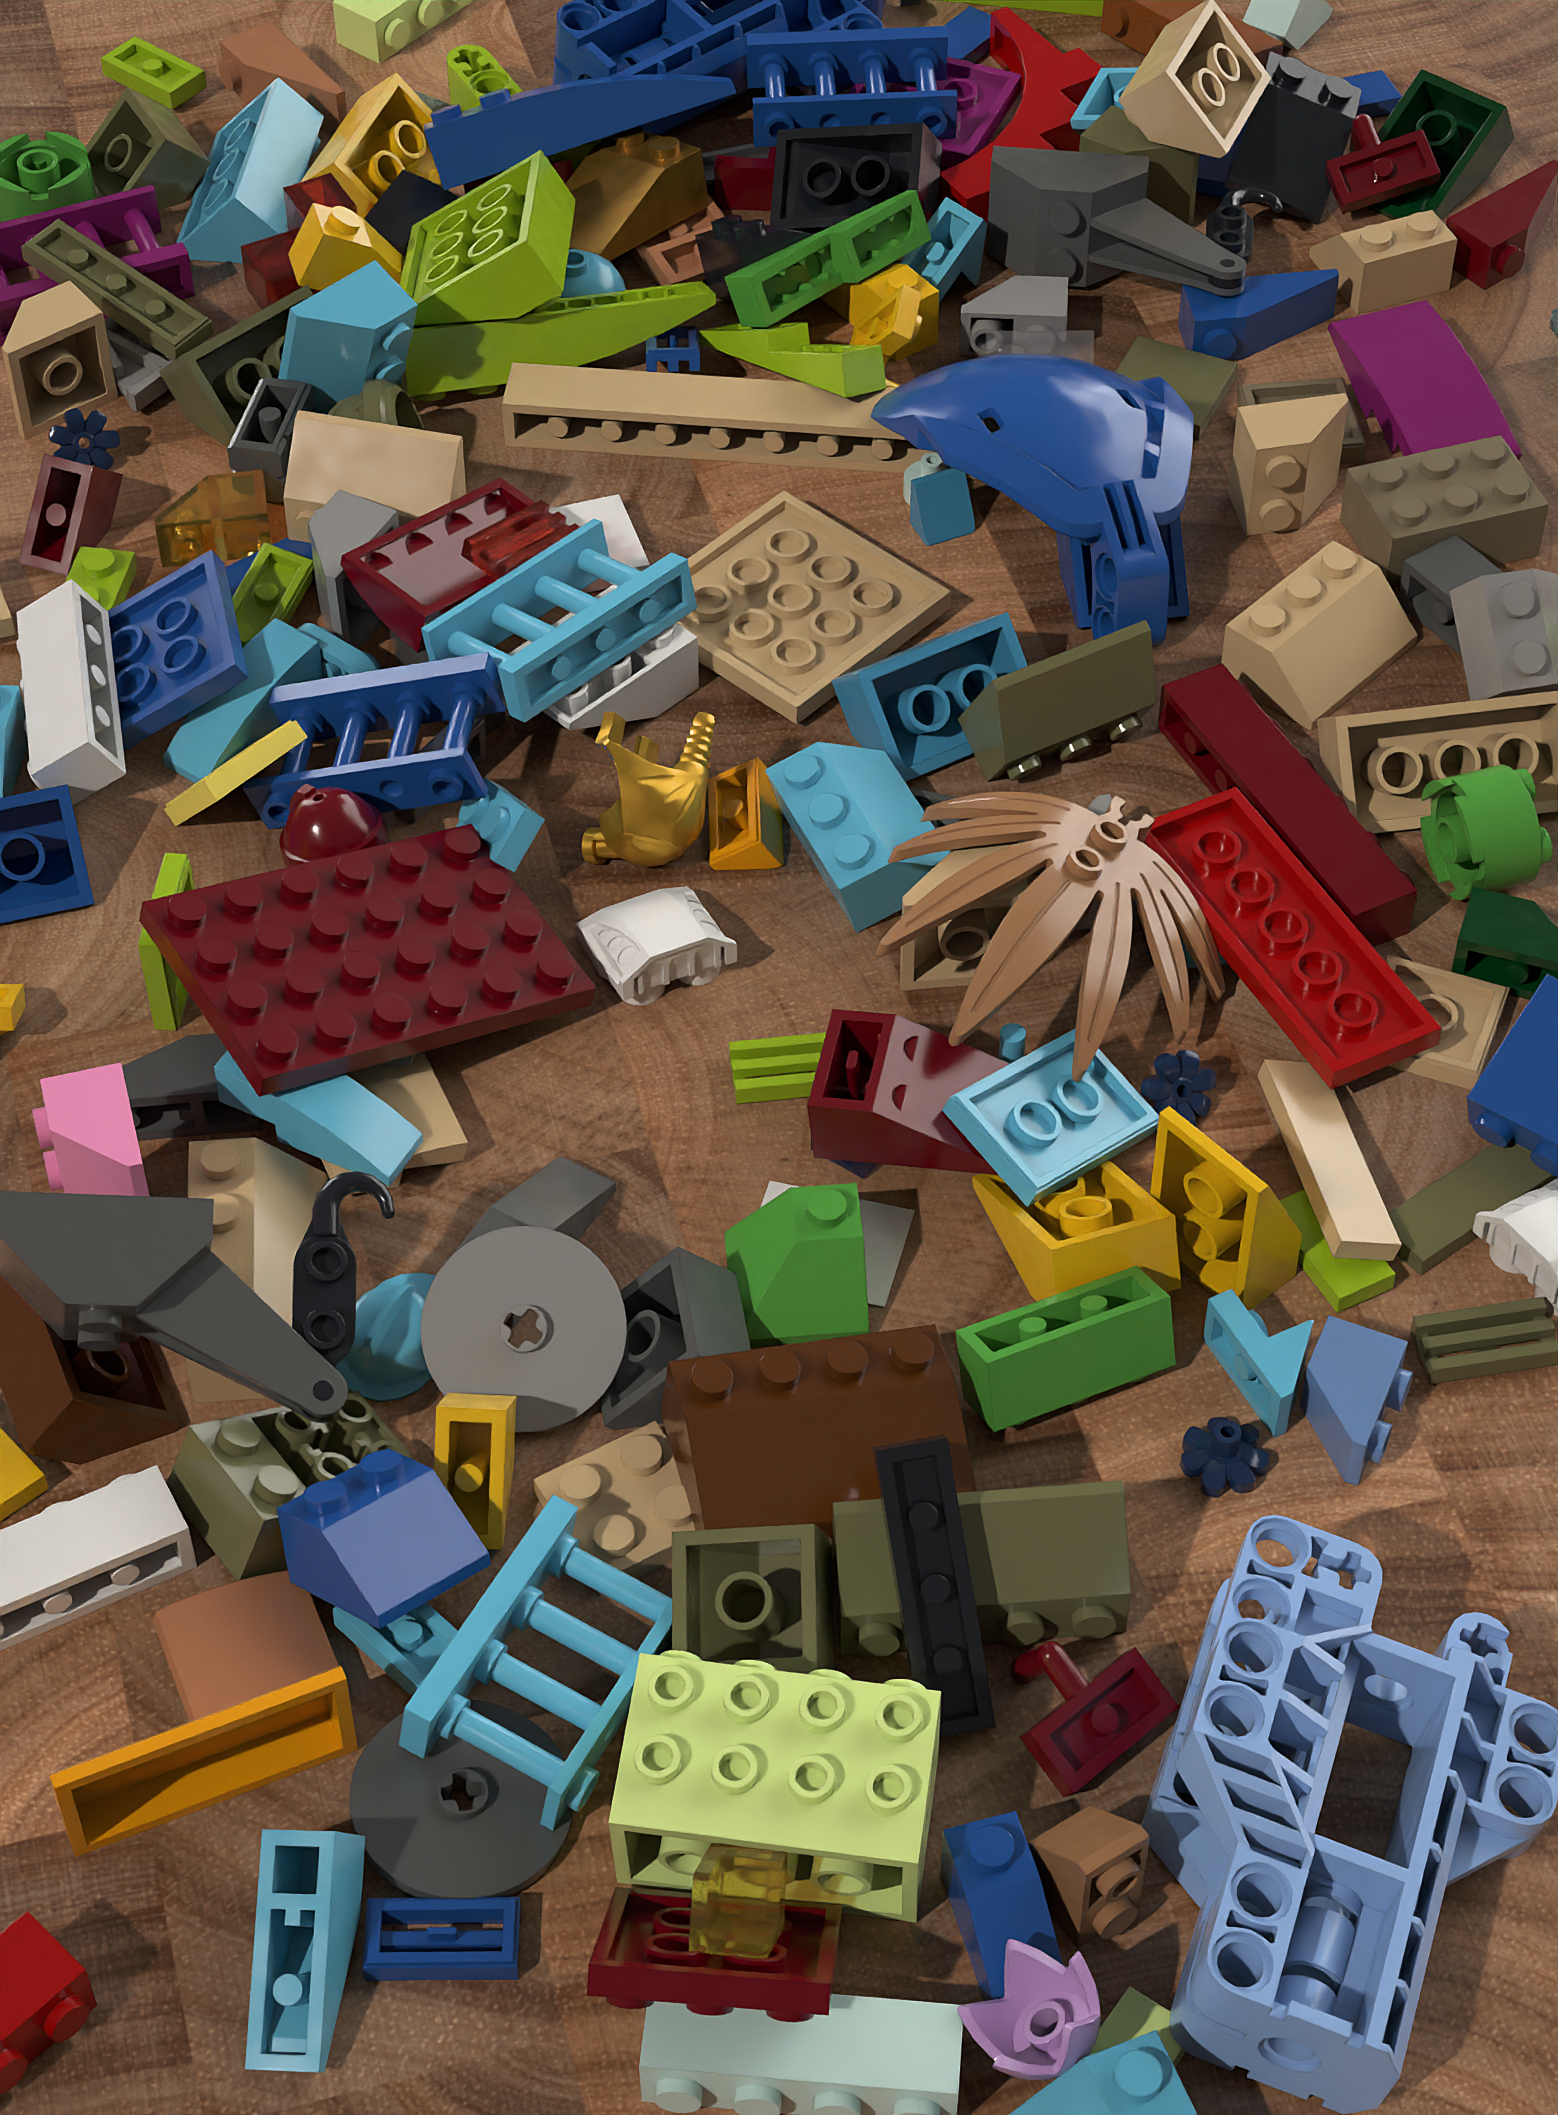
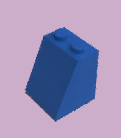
M1547 974L1468 1094L1467 1107L1469 1123L1473 1125L1474 1131L1481 1138L1499 1147H1506L1509 1141H1512L1532 1151L1530 1155L1532 1162L1555 1177H1558V979Z

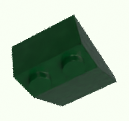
M1421 69L1378 131L1381 142H1385L1423 129L1441 172L1439 182L1369 205L1366 208L1392 220L1418 212L1433 210L1441 220L1489 177L1514 140L1507 106Z

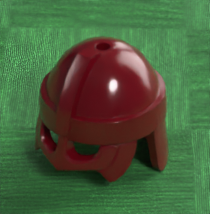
M305 784L296 790L291 797L289 815L279 838L285 868L391 843L387 825L379 809L373 804L366 802L347 789L335 787L315 789V787L309 784Z

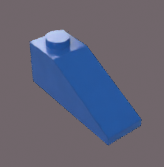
M1327 269L1245 277L1244 290L1234 296H1220L1182 284L1178 326L1185 348L1228 361L1241 360L1334 318L1339 282L1338 270Z
M1013 1811L943 1829L940 1875L983 2000L987 2001L1004 1997L1005 1950L1009 1939L1020 1941L1041 1950L1063 1965L1041 1879L1017 1812Z

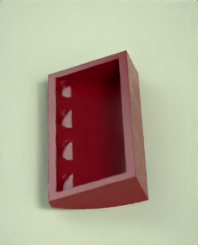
M500 477L343 554L340 565L373 612L403 642L417 653L426 650L421 631L422 627L575 530Z

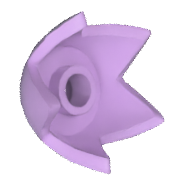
M1009 1939L1005 1950L1004 1997L958 2006L957 2011L973 2039L995 2060L992 2066L994 2069L1018 2079H1054L1068 2071L1082 2058L1089 2056L1095 2046L1101 2022L1099 1993L1080 1951H1077L1069 1960V1967H1065L1041 1950L1020 1941Z

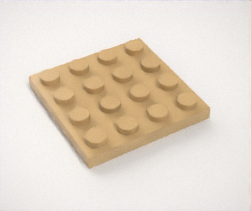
M783 490L688 558L697 609L676 623L698 637V662L790 721L798 724L836 695L831 680L884 659L949 610L951 607V591Z

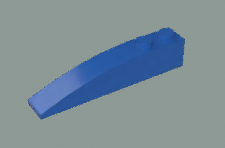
M684 74L618 75L576 80L528 90L511 96L508 88H504L479 97L481 106L462 112L460 105L456 104L432 112L430 114L432 122L424 124V132L445 191L505 171L539 150H542L547 157L736 94V90L730 78Z

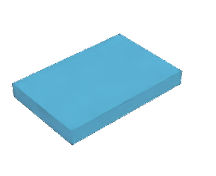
M1076 1028L952 1095L942 1109L1027 1207L1152 1135L1158 1128L1159 1115L1099 1048L1082 1080L1078 1083L1073 1080L1072 1063Z

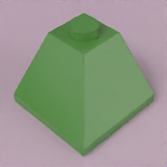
M857 1183L791 1187L724 1232L727 1270L735 1273L737 1277L750 1347L788 1345L869 1333L864 1236Z

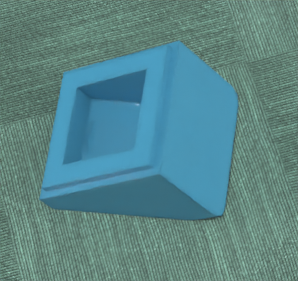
M950 468L911 480L910 524L927 546L975 532V519L965 472Z

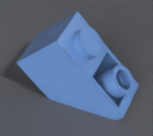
M1329 1315L1307 1366L1300 1407L1343 1480L1358 1486L1368 1460L1380 1464L1384 1456L1393 1426L1390 1423L1384 1422L1388 1409L1401 1411L1413 1378V1372L1402 1369L1408 1341Z

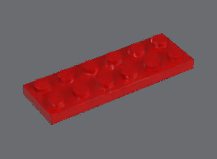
M1237 787L1154 818L1155 821L1143 843L1164 859L1186 884L1208 923L1217 951L1331 1090L1439 1045L1442 1027Z

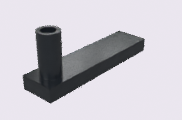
M942 1434L872 1447L911 1680L922 1684L927 1690L941 1691L939 1738L994 1728L996 1724L948 1438Z

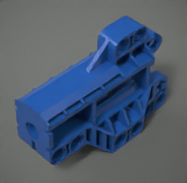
M572 0L560 7L557 12L552 85L618 75L684 74L730 78L734 84L736 94L640 125L644 131L663 136L755 89L748 88L747 34L883 28L882 16L885 0ZM853 84L836 85V94L852 87ZM797 86L809 96L816 95L815 86ZM613 135L602 138V141L608 139Z

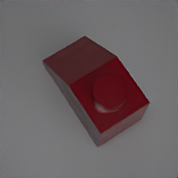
M44 453L18 563L68 576L80 546L95 548L110 529L123 474Z

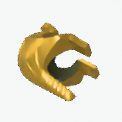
M604 712L601 728L595 743L615 761L620 785V797L611 808L600 814V828L590 827L584 832L581 845L583 858L589 864H602L607 858H622L632 864L646 867L663 865L680 858L684 851L697 840L703 827L709 777L708 770L710 767L709 759L711 757L710 749L713 746L711 740L714 736L715 719L709 713L698 712L693 720V726L690 728V735L686 738L687 743L683 747L680 761L673 768H667L657 765L660 746L650 738L636 736L633 753L623 748L621 745L626 720L615 712Z

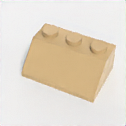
M1206 0L1163 28L1118 101L1124 107L1128 120L1134 126L1139 127L1149 141L1221 158L1229 152L1271 77L1214 0Z
M298 410L294 422L283 496L288 540L311 543L308 537V522L317 509L322 508L339 489L398 510L399 527L465 495L466 483L462 436Z
M1332 540L1226 625L1221 663L1224 664L1238 682H1243L1249 688L1253 697L1312 731L1317 727L1318 718L1329 717L1412 648L1417 642L1418 635L1380 567Z

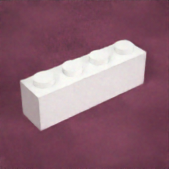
M70 579L16 612L19 637L16 645L21 659L22 679L20 680V687L24 695L26 719L24 720V729L28 737L30 761L27 763L29 775L39 789L68 784L72 805L125 775L126 768L108 611L76 582Z
M157 1465L136 1474L122 1475L105 1487L71 1501L55 1503L47 1507L40 1514L0 1529V1651L197 1568L189 1528Z

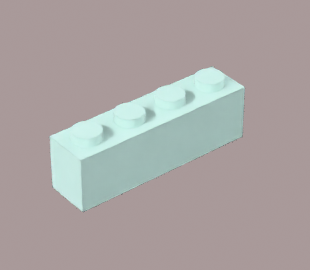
M832 1994L829 2016L814 2014L813 2018L808 2021L783 2022L767 2016L766 2010L734 2008L731 2013L725 2015L707 2016L689 2011L686 2008V2004L654 2001L653 2005L646 2008L639 2063L641 2099L643 2102H654L660 2108L675 2113H690L699 2110L701 2107L734 2109L739 2115H780V2113L792 2115H957L963 2021L958 2014L957 2008L961 2005Z

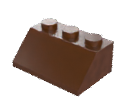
M0 1276V1388L5 1396L19 1440L26 1454L81 1465L174 1433L181 1426L182 1422L149 1339L140 1336L135 1342H120V1348L112 1351L81 1349L77 1346L78 1341L63 1340Z

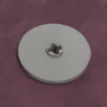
M514 1226L488 1232L465 1244L445 1262L429 1288L422 1310L421 1343L423 1354L430 1374L444 1396L448 1392L517 1396L515 1432L548 1430L570 1422L585 1413L604 1395L613 1382L621 1365L626 1347L627 1319L625 1306L619 1288L607 1267L590 1249L579 1241L563 1233L542 1227ZM529 1310L536 1312L539 1317L536 1320L535 1326L543 1333L541 1339L537 1344L525 1340L519 1348L512 1346L509 1341L512 1338L513 1332L506 1326L508 1318L512 1314L523 1318Z

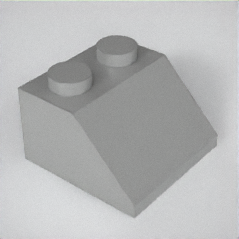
M339 489L322 508L317 509L308 522V537L311 541L314 563L313 578L317 585L319 608L326 629L334 636L360 650L384 622L373 612L349 580L340 565L341 557L343 554L398 528V510Z
M1533 568L1484 575L1449 591L1471 701L1558 691V574Z

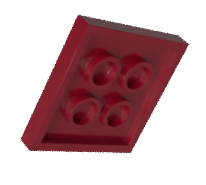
M615 1887L588 1964L587 1996L606 1997L609 2004L624 2009L647 2008L653 2005L654 2001L686 2004V2008L689 2011L707 2016L725 2015L731 2013L734 2008L766 2010L767 2016L783 2022L808 2021L813 2018L814 2014L829 2016L841 1936L843 1905Z

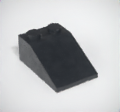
M1270 51L1263 67L1271 79L1235 140L1224 187L1231 190L1243 187L1265 189L1275 194L1281 200L1282 211L1317 225L1322 217L1331 191V186L1325 174L1326 161L1343 156L1352 131V123L1357 114L1362 89L1352 86L1343 78L1331 77L1307 67L1295 58L1283 57Z
M924 123L780 129L777 131L770 226L816 234L907 190L917 191L926 222L928 223L937 210L942 143Z
M730 215L712 221V230L697 234L695 238L707 286L716 293V298L732 301L724 278L725 276L814 234L765 225L763 219L744 221L741 215Z

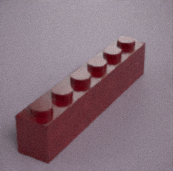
M1223 663L1162 685L1158 729L1209 791L1215 795L1237 787L1373 947L1410 933L1414 907L1417 902V889L1412 878L1407 872L1399 870L1382 850L1378 838L1372 832L1366 831L1351 814L1343 797L1338 793H1333L1317 774L1311 760L1297 751L1285 737L1280 724L1275 719L1269 718L1255 702L1249 688L1243 682H1238Z

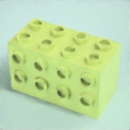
M678 1650L665 1651L660 1655L640 1653L608 1822L617 1883L698 1894L843 1905L842 1913L917 1923L939 1756L941 1691L927 1690L922 1684L907 1679H891L883 1684L851 1680L844 1673L828 1669L814 1670L809 1674L777 1671L772 1665L757 1660H741L734 1665L706 1662L692 1653Z

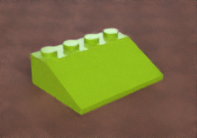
M539 150L412 226L399 285L418 304L414 326L519 318L533 309L536 312L544 311L559 300L564 289L576 199L542 150Z

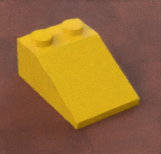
M1170 1106L1159 1113L1150 1195L1175 1215L1180 1269L1212 1296L1232 1289L1246 1309L1252 1310L1296 1276L1302 1234L1269 1185Z
M1110 1160L1100 1164L1029 1207L1019 1199L999 1175L978 1174L972 1176L973 1188L1030 1295L1036 1301L1134 1266H1138L1165 1292L1181 1288L1175 1215Z

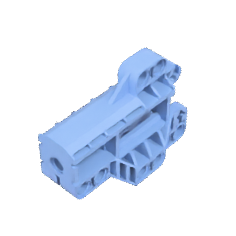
M1270 1515L1261 1517L1250 1527L1240 1547L1231 1577L1223 1582L1211 1605L1178 1717L1166 1742L1141 1826L1150 1836L1149 1846L1200 1908L1170 2011L1169 2027L1174 2040L1182 2050L1196 2058L1230 2071L1234 2069L1235 2065L1248 2070L1247 2077L1305 2100L1308 2099L1310 2094L1323 2099L1321 2106L1344 2115L1378 2108L1400 2078L1445 1887L1499 1858L1508 1859L1520 1856L1528 1850L1551 1818L1558 1801V1710L1543 1701L1505 1688L1513 1653L1509 1652L1505 1642L1510 1633L1499 1620L1488 1614L1478 1612L1461 1615L1454 1620L1434 1655L1375 1634L1371 1629V1622L1382 1585L1383 1571L1378 1559L1371 1551L1358 1543L1291 1518ZM1268 1539L1280 1542L1291 1552L1293 1564L1286 1567H1276L1268 1564L1259 1556L1256 1543ZM1310 1557L1318 1560L1312 1570L1314 1572L1312 1577L1302 1573ZM1338 1570L1346 1571L1352 1575L1350 1579L1353 1586L1352 1590L1345 1589L1339 1585L1340 1576L1337 1573ZM1244 1600H1257L1264 1609L1265 1618L1262 1620L1243 1618L1240 1615L1238 1604ZM1234 1661L1242 1662L1247 1671L1238 1667ZM1344 1721L1412 1746L1384 1860L1315 1834ZM1518 1742L1530 1747L1534 1753L1524 1749ZM1179 1792L1191 1796L1198 1807L1183 1802L1176 1793ZM1502 1804L1513 1808L1521 1817H1516L1509 1813Z

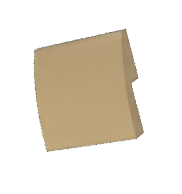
M425 1053L417 1054L410 1066L373 1065L344 1073L392 1107L423 1134V1142L403 1169L464 1161L468 1141ZM321 1159L330 1179L344 1172H352ZM403 1170L391 1186H387L388 1189L399 1187Z

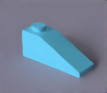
M262 1829L245 2069L325 2072L361 1914L366 1836L336 1831Z

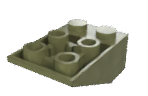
M358 1391L348 1392L342 1412L335 1419L325 1423L312 1422L297 1412L281 1406L190 1425L168 1479L167 1486L181 1510L235 1580L239 1581L269 1573L288 1571L276 1508L302 1495L310 1485L330 1480L360 1464L361 1459L370 1453L389 1448L413 1460L415 1459Z

